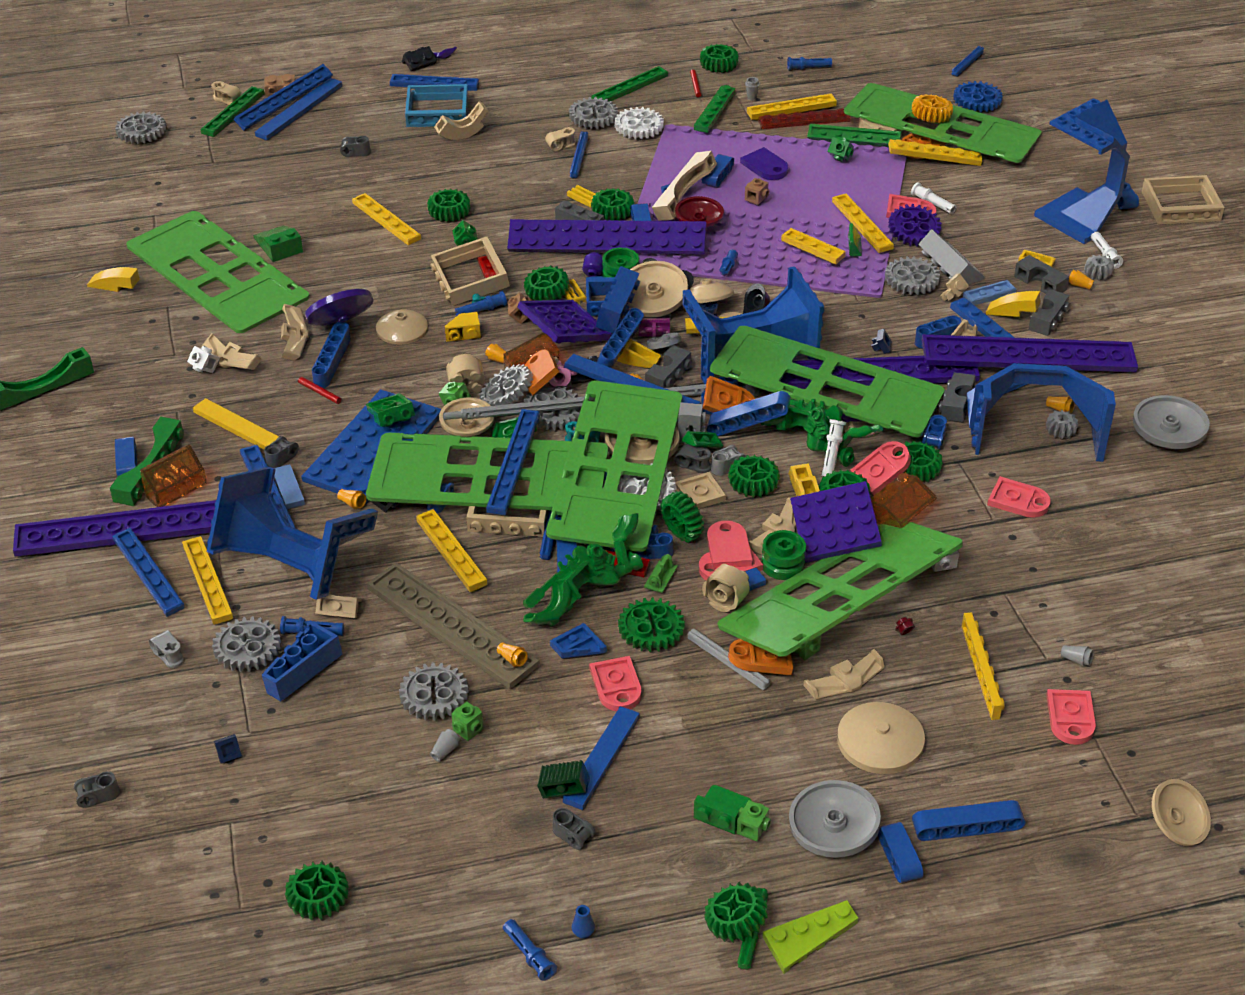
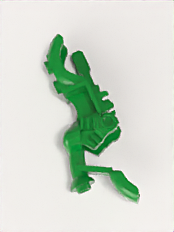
M790 399L789 405L794 406H789L786 415L760 424L764 426L776 425V429L780 430L803 426L807 431V447L812 451L826 453L828 446L826 437L830 431V419L842 421L843 411L835 405H832L828 410L824 409V401H820V406L816 407V399H811L808 404L804 402V399ZM882 426L851 427L843 435V441L838 448L837 459L844 467H848L853 462V448L847 447L853 438L876 436L883 431Z
M639 513L620 516L617 526L612 532L616 556L608 553L599 544H589L587 548L577 546L572 551V556L569 554L565 555L568 564L565 566L559 561L558 567L560 571L523 600L524 607L533 608L545 597V592L551 587L550 603L541 612L525 614L523 621L528 624H543L552 627L560 621V617L564 613L569 612L574 607L573 603L581 598L578 590L583 584L590 582L595 586L615 585L620 582L621 577L632 570L642 569L644 567L642 558L636 553H626L624 544L637 527ZM617 557L618 564L614 566V561Z

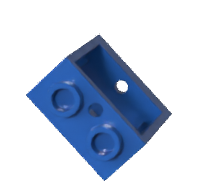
M615 277L586 278L587 312L591 316H598L601 305L604 303V301H591V296L607 295Z

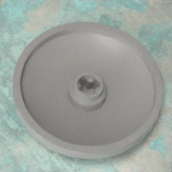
M1160 395L1147 398L1136 406L1133 415V425L1140 436L1155 445L1171 449H1184L1198 445L1206 438L1210 426L1209 418L1202 408L1187 399L1176 396Z
M828 780L805 788L795 797L789 811V823L792 835L806 850L820 856L836 858L854 855L867 848L879 833L881 815L875 798L861 786L847 781Z

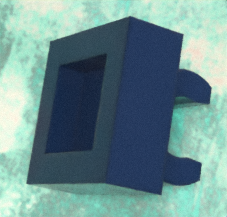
M885 329L878 330L877 337L872 339L874 344H871V347L874 351L881 349L884 354L889 353L892 341Z
M235 734L214 741L220 763L242 756Z

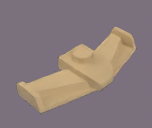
M284 304L282 309L287 323H283L281 327V339L286 340L287 344L282 358L295 361L301 357L305 343L309 338V330L307 329L301 308Z
M212 333L202 345L212 349L211 353L220 357L217 365L223 368L238 367L254 370L261 361V357L258 354H246L240 346L231 342L225 347Z
M787 498L780 516L772 513L762 524V530L766 532L754 540L748 541L752 551L762 555L763 540L774 531L787 530L795 532L796 522L790 498Z
M873 649L871 653L854 666L847 659L830 667V674L832 676L811 681L804 680L803 686L815 700L848 692L852 693L860 689L862 685L885 668L883 658Z

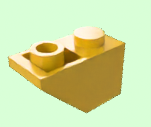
M461 313L445 325L446 342L481 338L478 313Z

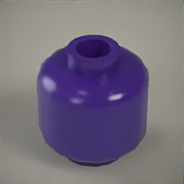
M596 252L586 255L582 267L583 272L588 277L601 276L603 274V257Z

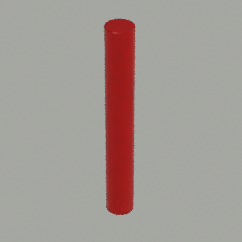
M691 70L690 74L696 97H701L696 71Z
M304 377L298 379V383L336 404H340L341 398Z

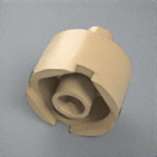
M461 354L455 356L450 364L448 362L446 370L449 382L465 383L469 392H481L485 383L481 360L478 357L476 359L471 354Z
M722 564L704 582L702 587L703 595L708 597L710 600L709 604L718 611L729 612L732 609L734 610L749 593V576L746 572L740 571L733 566Z

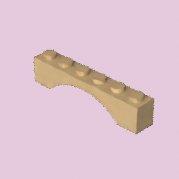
M712 151L696 152L652 206L658 221L674 219L676 217L675 207L681 201L685 192L715 168L717 162Z

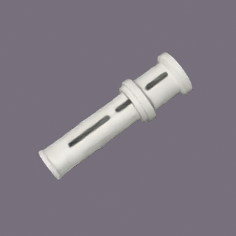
M919 182L915 183L911 189V195L927 200L949 214H953L956 210L954 209L956 205L937 196L930 188L923 187Z
M1094 232L1091 235V240L1103 253L1102 256L1111 259L1114 263V269L1119 268L1123 264V258L1117 254L1115 248L1109 246L1101 233Z
M830 419L831 426L829 435L826 437L828 446L822 476H826L827 473L832 474V471L835 469L838 448L843 441L842 433L846 422Z

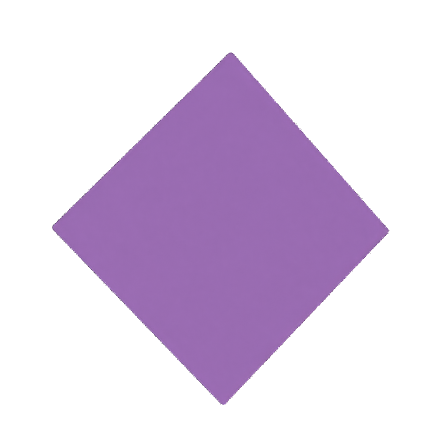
M665 125L638 204L648 203L651 221H658L652 206L662 195L661 187L671 184L696 152L712 151L714 158L718 154L733 157L735 161L733 169L719 187L702 184L701 178L691 186V189L685 192L681 199L693 196L708 197L718 201L724 208L723 219L716 225L706 228L705 254L637 253L639 264L643 263V260L646 258H654L657 261L674 264L681 270H687L694 277L759 283L780 287L787 286L788 267L795 266L801 272L804 280L809 283L811 290L881 298L890 250L878 253L858 231L861 236L862 256H850L848 232L851 222L834 205L832 197L847 193L887 238L892 241L893 233H890V228H888L889 218L886 217L889 194L900 195L907 156L890 154L889 148L885 146L876 147L851 143L854 146L852 157L848 161L843 160L841 162L835 160L834 156L827 152L831 142L825 140L818 141L808 138L799 139L710 129L707 133L696 131L694 127ZM765 147L787 162L788 174L779 180L764 179L741 164L740 157ZM754 178L769 182V196L759 205L745 200V186ZM675 217L674 219H671V220H660V221H679V220L677 219V217ZM790 228H793L846 251V255L839 263H830L827 260L781 241V235ZM729 250H736L738 257L735 260L734 267L730 269L728 274L721 275L722 273L719 269L723 258L727 256Z

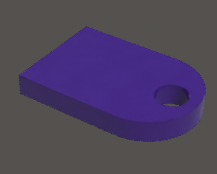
M765 147L740 157L741 164L764 179L779 180L788 174L787 162Z

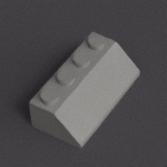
M932 229L918 244L923 248L921 252L928 258L931 256L930 260L936 266L940 265L939 269L944 274H950L949 279L958 273L962 275L967 284L985 279V276L957 249Z

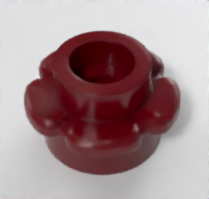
M907 617L899 619L896 622L895 630L899 631L901 635L911 632L915 628L913 619Z

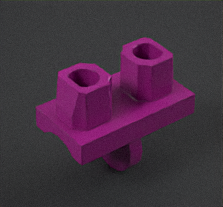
M643 318L639 326V336L656 337L670 333V318Z

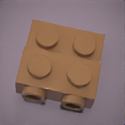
M285 74L265 77L264 88L266 97L294 82L295 75Z

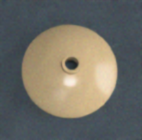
M712 279L701 280L702 283L690 288L698 303L718 301L731 297L734 294L733 288L722 282L712 281Z
M407 309L391 311L382 316L376 324L378 337L387 343L397 345L418 341L428 330L426 318L416 311Z
M460 398L447 403L441 409L439 421L442 428L450 434L472 437L488 430L492 426L495 417L444 420L443 413L491 406L481 399Z
M1170 779L1157 786L1152 796V811L1160 830L1170 840L1179 845L1193 846L1202 842L1210 831L1211 817L1207 803L1199 791L1191 784L1179 779Z

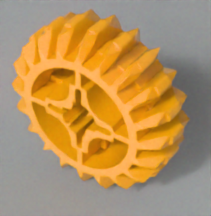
M932 94L920 95L912 103V113L918 119H922V121L944 123L951 118L953 104L942 96L939 97Z

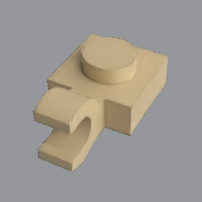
M958 273L945 284L948 289L940 297L943 301L959 297L969 285L962 275Z

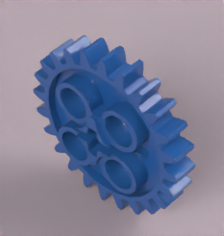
M968 81V84L963 82L962 85H958L955 88L953 100H955V104L963 106L965 109L979 110L980 112L985 110L988 112V109L993 111L994 108H998L1001 105L1003 93L1001 89H997V86L993 87V84L987 85L988 82L983 84L982 81L979 83Z

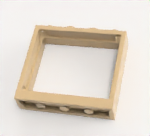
M1207 175L1144 178L1142 194L1157 224L1222 220L1225 207ZM1200 191L1207 205L1162 207L1156 194Z
M488 237L431 255L433 262L430 265L431 269L435 273L437 281H439L441 290L444 291L446 300H450L452 306L472 300L474 294H479L481 297L510 287L507 273ZM486 254L496 275L452 290L442 269Z
M488 479L485 490L492 491L496 479ZM518 480L514 492L528 493L530 481ZM469 506L466 517L468 532L543 537L548 510H540L539 518L476 514L477 506Z

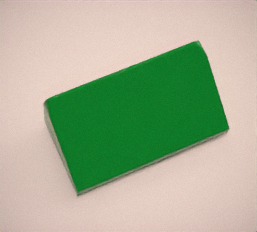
M850 223L848 232L849 255L862 256L861 236L853 223Z
M687 431L682 438V442L694 447L723 448V444L717 434L712 432Z

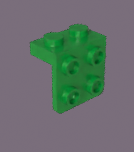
M712 785L705 797L697 795L694 800V819L735 834L739 810L741 807L744 808L748 800H752L728 789Z

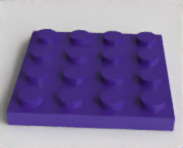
M574 300L519 301L517 308L555 343L601 342L602 340H609L612 336V333L595 327L597 320Z
M866 481L790 498L798 534L806 543L805 563L882 546Z

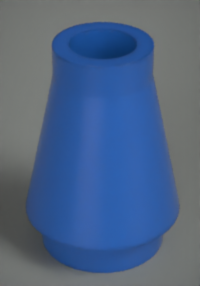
M580 905L576 908L571 926L573 933L579 938H587L595 930L590 909L586 905Z

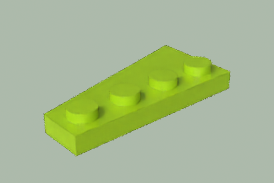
M846 900L765 930L762 937L783 974L790 970L791 966L807 959V955L815 950H820L825 946L826 942L832 938L836 939L858 924V917Z

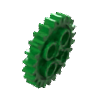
M654 597L650 601H647L646 598H643V602L635 600V605L629 603L628 608H623V613L619 614L620 619H618L621 638L626 639L627 645L633 643V648L640 646L641 651L648 648V651L651 652L652 648H656L659 652L660 647L667 650L668 644L674 646L675 641H680V636H683V630L685 629L684 615H681V610H676V605L670 606V601L662 603V598L658 601H655ZM648 613H650L651 621L648 620Z

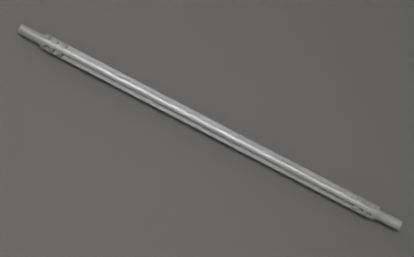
M706 384L665 389L679 392L684 396H697L705 391ZM585 396L461 409V411L443 413V419L462 418V420L515 415L520 414L521 409L544 412L581 408ZM590 397L589 401L595 402V398Z

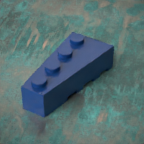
M620 266L613 284H611L609 292L605 297V301L601 305L595 327L614 333L623 320L622 316H626L630 307L627 306L628 302L632 303L635 296L633 291L638 290L641 282L638 280L640 273Z
M310 620L306 624V630L304 632L300 631L296 636V641L292 645H288L284 649L285 653L281 657H277L262 674L267 694L281 702L339 658L343 653L338 635Z

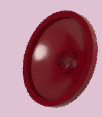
M693 196L681 200L676 205L675 215L679 221L706 222V228L716 225L723 219L724 208L718 201L712 198Z

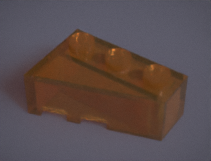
M541 333L504 353V370L507 366L511 368L513 364L515 366L518 364L525 365L535 353L544 349L560 360V350L547 334Z

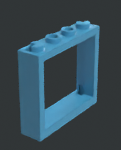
M467 84L408 85L405 109L406 127L435 126L442 115L452 120H461L467 117ZM463 100L462 109L412 111L413 101Z

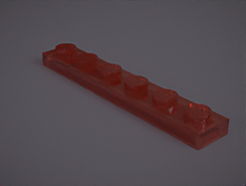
M839 108L837 110L764 115L758 117V122L761 129L810 124L850 122V115L845 114L843 108Z

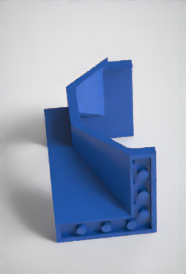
M1094 98L1051 120L1049 124L1099 150L1098 154L1100 155L1112 150L1106 183L1090 193L1077 187L1035 210L1034 216L1082 244L1091 241V235L1094 232L1100 231L1122 196L1130 155L1126 152V138L1108 100L1100 102Z
M795 266L788 267L786 288L764 309L727 318H719L703 310L690 289L683 290L682 305L702 336L701 380L704 384L707 383L709 376L714 377V373L710 371V366L739 326L752 327L820 348V341H822L821 328L823 327L822 315L825 311L824 305L818 300L816 293L811 290L809 283L804 280L801 272ZM807 356L809 360H819V359H816V358Z
M1013 363L976 384L974 389L967 392L969 428H971V435H974L972 436L971 446L975 447V455H979L985 415L1013 383L1062 386L1091 424L1096 461H1104L1116 406L1114 392L1067 366Z
M269 466L221 477L206 552L212 555L224 551L266 555L302 570L313 581L310 597L316 600L329 594L339 546L375 528L378 511L371 508L326 521L321 540L286 523L271 493L276 469Z

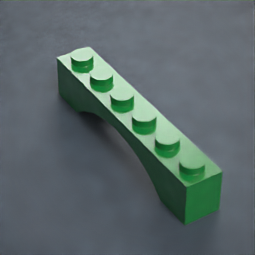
M81 347L66 353L58 364L36 378L20 382L0 380V411L94 373L90 355Z
M160 416L152 428L155 441L150 454L138 466L119 475L111 485L110 492L113 502L134 506L141 499L145 489L150 486L154 476L158 474L163 463L167 461L168 456L174 451L179 440L183 438L184 429L182 428L181 420Z

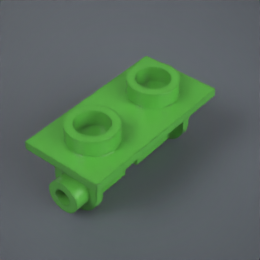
M666 554L662 556L661 561L659 560L644 588L663 593L678 567L673 564L671 555Z

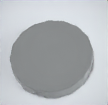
M679 333L663 334L662 337H653L647 340V346L649 349H659L674 345L682 340Z

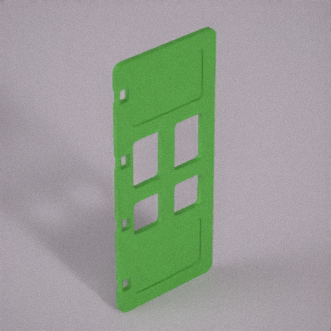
M868 83L844 108V113L853 117L863 118L871 122L909 131L913 134L951 143L1016 163L1023 161L1042 133L1037 128L954 105L949 121L944 123L934 122L938 124L934 130L904 122L906 117L917 118L912 113V103L918 95L875 83ZM964 116L982 121V123L976 127L958 122L957 120ZM950 129H956L971 133L972 135L969 139H964L947 134Z
M198 211L186 213L126 243L130 251L236 333H245L284 313L282 309L284 304L297 306L309 299L308 291L295 284L293 280L271 264L265 262L264 259L241 242L236 241L234 237L212 221L206 219ZM221 244L238 256V258L224 265H218L202 252ZM192 259L208 272L193 280H187L174 270L172 266L184 260ZM246 265H250L261 273L245 282H241L230 274ZM215 280L221 281L230 288L215 297H210L199 289Z
M739 326L710 366V371L716 375L729 377L773 393L784 391L792 399H804L805 403H808L811 399H816V406H820V401H824V409L828 410L832 405L845 408L842 411L846 416L881 425L887 429H894L913 437L922 436L945 390L937 384L748 326ZM798 354H804L824 361L818 370L793 363ZM837 366H842L874 376L875 378L870 386H866L834 376L832 373ZM785 373L795 374L812 380L807 389H801L780 382ZM825 385H830L864 397L860 404L855 406L820 395V392Z
M596 380L589 382L552 513L546 528L547 537L556 540L599 544L600 546L615 548L612 532L616 528L620 516L639 513L637 527L632 536L624 542L626 550L639 552L645 551L648 548L679 415L680 403L682 402L681 393ZM589 398H595V402L589 401ZM592 431L618 435L611 459L584 455ZM585 435L584 440L578 439V436ZM632 437L658 440L652 465L625 461ZM590 469L607 472L604 488L596 489L577 486L576 482L580 470ZM567 474H573V479L567 478ZM632 475L649 478L646 494L638 495L619 492L618 487L621 476ZM562 515L561 520H556L555 516Z
M384 433L380 439L368 482L366 498L369 501L487 507L491 494H485L487 480L497 479L501 468L500 466L490 465L493 452L507 451L511 438ZM403 439H413V441H404ZM531 440L527 453H535L533 467L522 468L518 480L530 481L528 494L526 496H512L508 508L552 510L572 441ZM588 442L584 455L607 459L608 446L605 443ZM452 449L479 451L475 465L448 464L447 462L450 450ZM581 469L576 485L602 489L605 472ZM567 474V478L573 479V474ZM444 477L473 478L470 492H441Z
M891 518L878 525L882 546L821 559L720 619L717 623L718 628L777 656H787L806 642L812 641L846 620L853 613L862 610L896 589L903 582L909 581L938 563L945 556L951 555L962 548V539L900 518ZM848 557L865 561L836 579L821 574ZM877 568H884L895 572L868 590H861L851 586L852 583ZM804 583L820 588L804 599H796L787 595ZM833 595H840L850 599V601L831 612L816 607V605Z

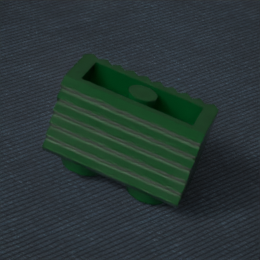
M579 760V762L571 761L563 762L562 764H550V766L542 765L537 787L543 799L586 793L589 775L582 760Z

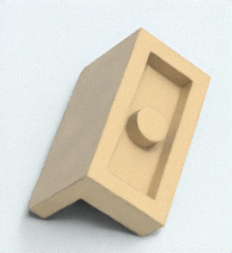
M328 594V596L317 600L315 614L357 618L358 602H362V598Z

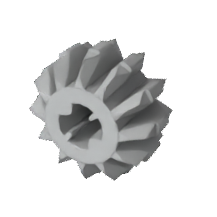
M1100 254L1098 256L1092 255V257H1088L1084 270L1087 277H1092V280H1106L1112 275L1114 263L1110 258H1106V256H1100Z
M1054 410L1053 413L1049 414L1046 421V430H1048L1049 435H1054V438L1060 437L1063 439L1065 437L1070 439L1077 431L1078 419L1075 418V414H1070L1069 411L1064 412L1063 410L1060 412Z

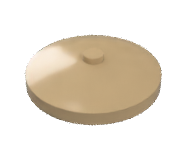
M649 261L630 269L640 273L638 280L641 282L638 290L633 291L635 296L632 303L628 302L629 310L637 308L643 312L644 317H659L675 311L683 304V290H688V283L684 272L679 267L664 261Z
M677 427L675 428L669 458L676 452L679 446V431ZM605 433V444L608 446V452L613 455L618 435ZM632 437L625 461L645 465L653 464L658 440Z
M870 702L852 708L843 716L838 727L837 741L844 757L856 767L876 774H893L910 768L919 760L924 750L925 734L918 719L906 709L891 703Z

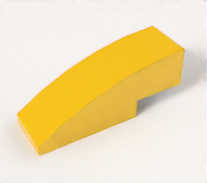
M119 267L101 271L91 278L87 287L119 292L122 287L133 289L140 280L138 269Z
M1040 291L1017 292L1000 297L990 302L986 315L1020 317L1022 311L1037 312L1041 303Z
M630 339L617 361L632 366L651 368L654 364H657L661 355Z
M809 463L790 466L788 474L796 496L820 491L816 477L812 475Z

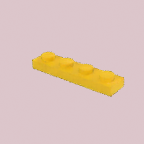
M790 228L781 235V241L827 260L830 263L837 264L845 258L846 251L793 228Z

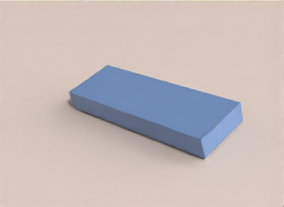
M1008 280L965 291L963 292V297L973 305H978L1016 293V288Z
M291 465L274 468L276 469L274 478L286 508L290 509L305 505Z

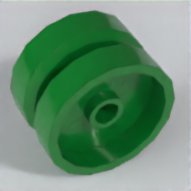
M620 247L608 250L602 258L603 278L615 277L620 266L632 269L639 265L638 254L629 248Z
M787 530L774 531L768 534L763 540L762 545L763 571L768 576L777 580H788L803 571L806 553L805 540L799 534Z

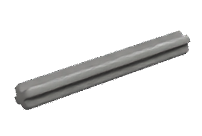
M694 628L688 632L689 640L762 690H766L769 687L770 680L759 672L745 671L734 666L728 658V651Z

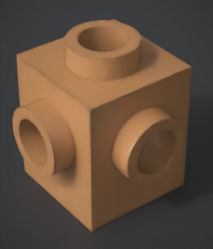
M754 178L745 186V200L759 205L769 196V182Z
M519 292L508 301V315L522 324L528 317L517 308L519 301L532 300Z

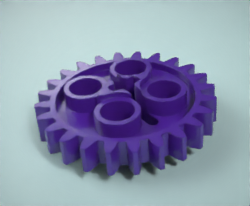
M905 204V208L899 206V210L895 209L891 213L888 228H890V233H893V237H898L897 241L903 240V244L908 242L909 246L915 244L918 247V244L931 229L940 234L942 223L940 218H936L937 213L932 214V209L927 211L926 206L922 209L920 205L915 207L912 204L909 207Z

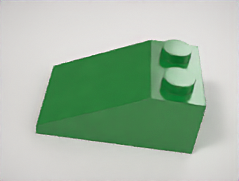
M283 225L253 235L256 242L272 262L303 253L301 236L295 228Z

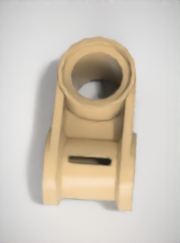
M221 81L211 84L214 90L213 99L215 101L230 105L241 96V91L236 86Z
M567 127L550 132L546 135L545 140L553 151L572 148L576 145L574 140L575 129Z

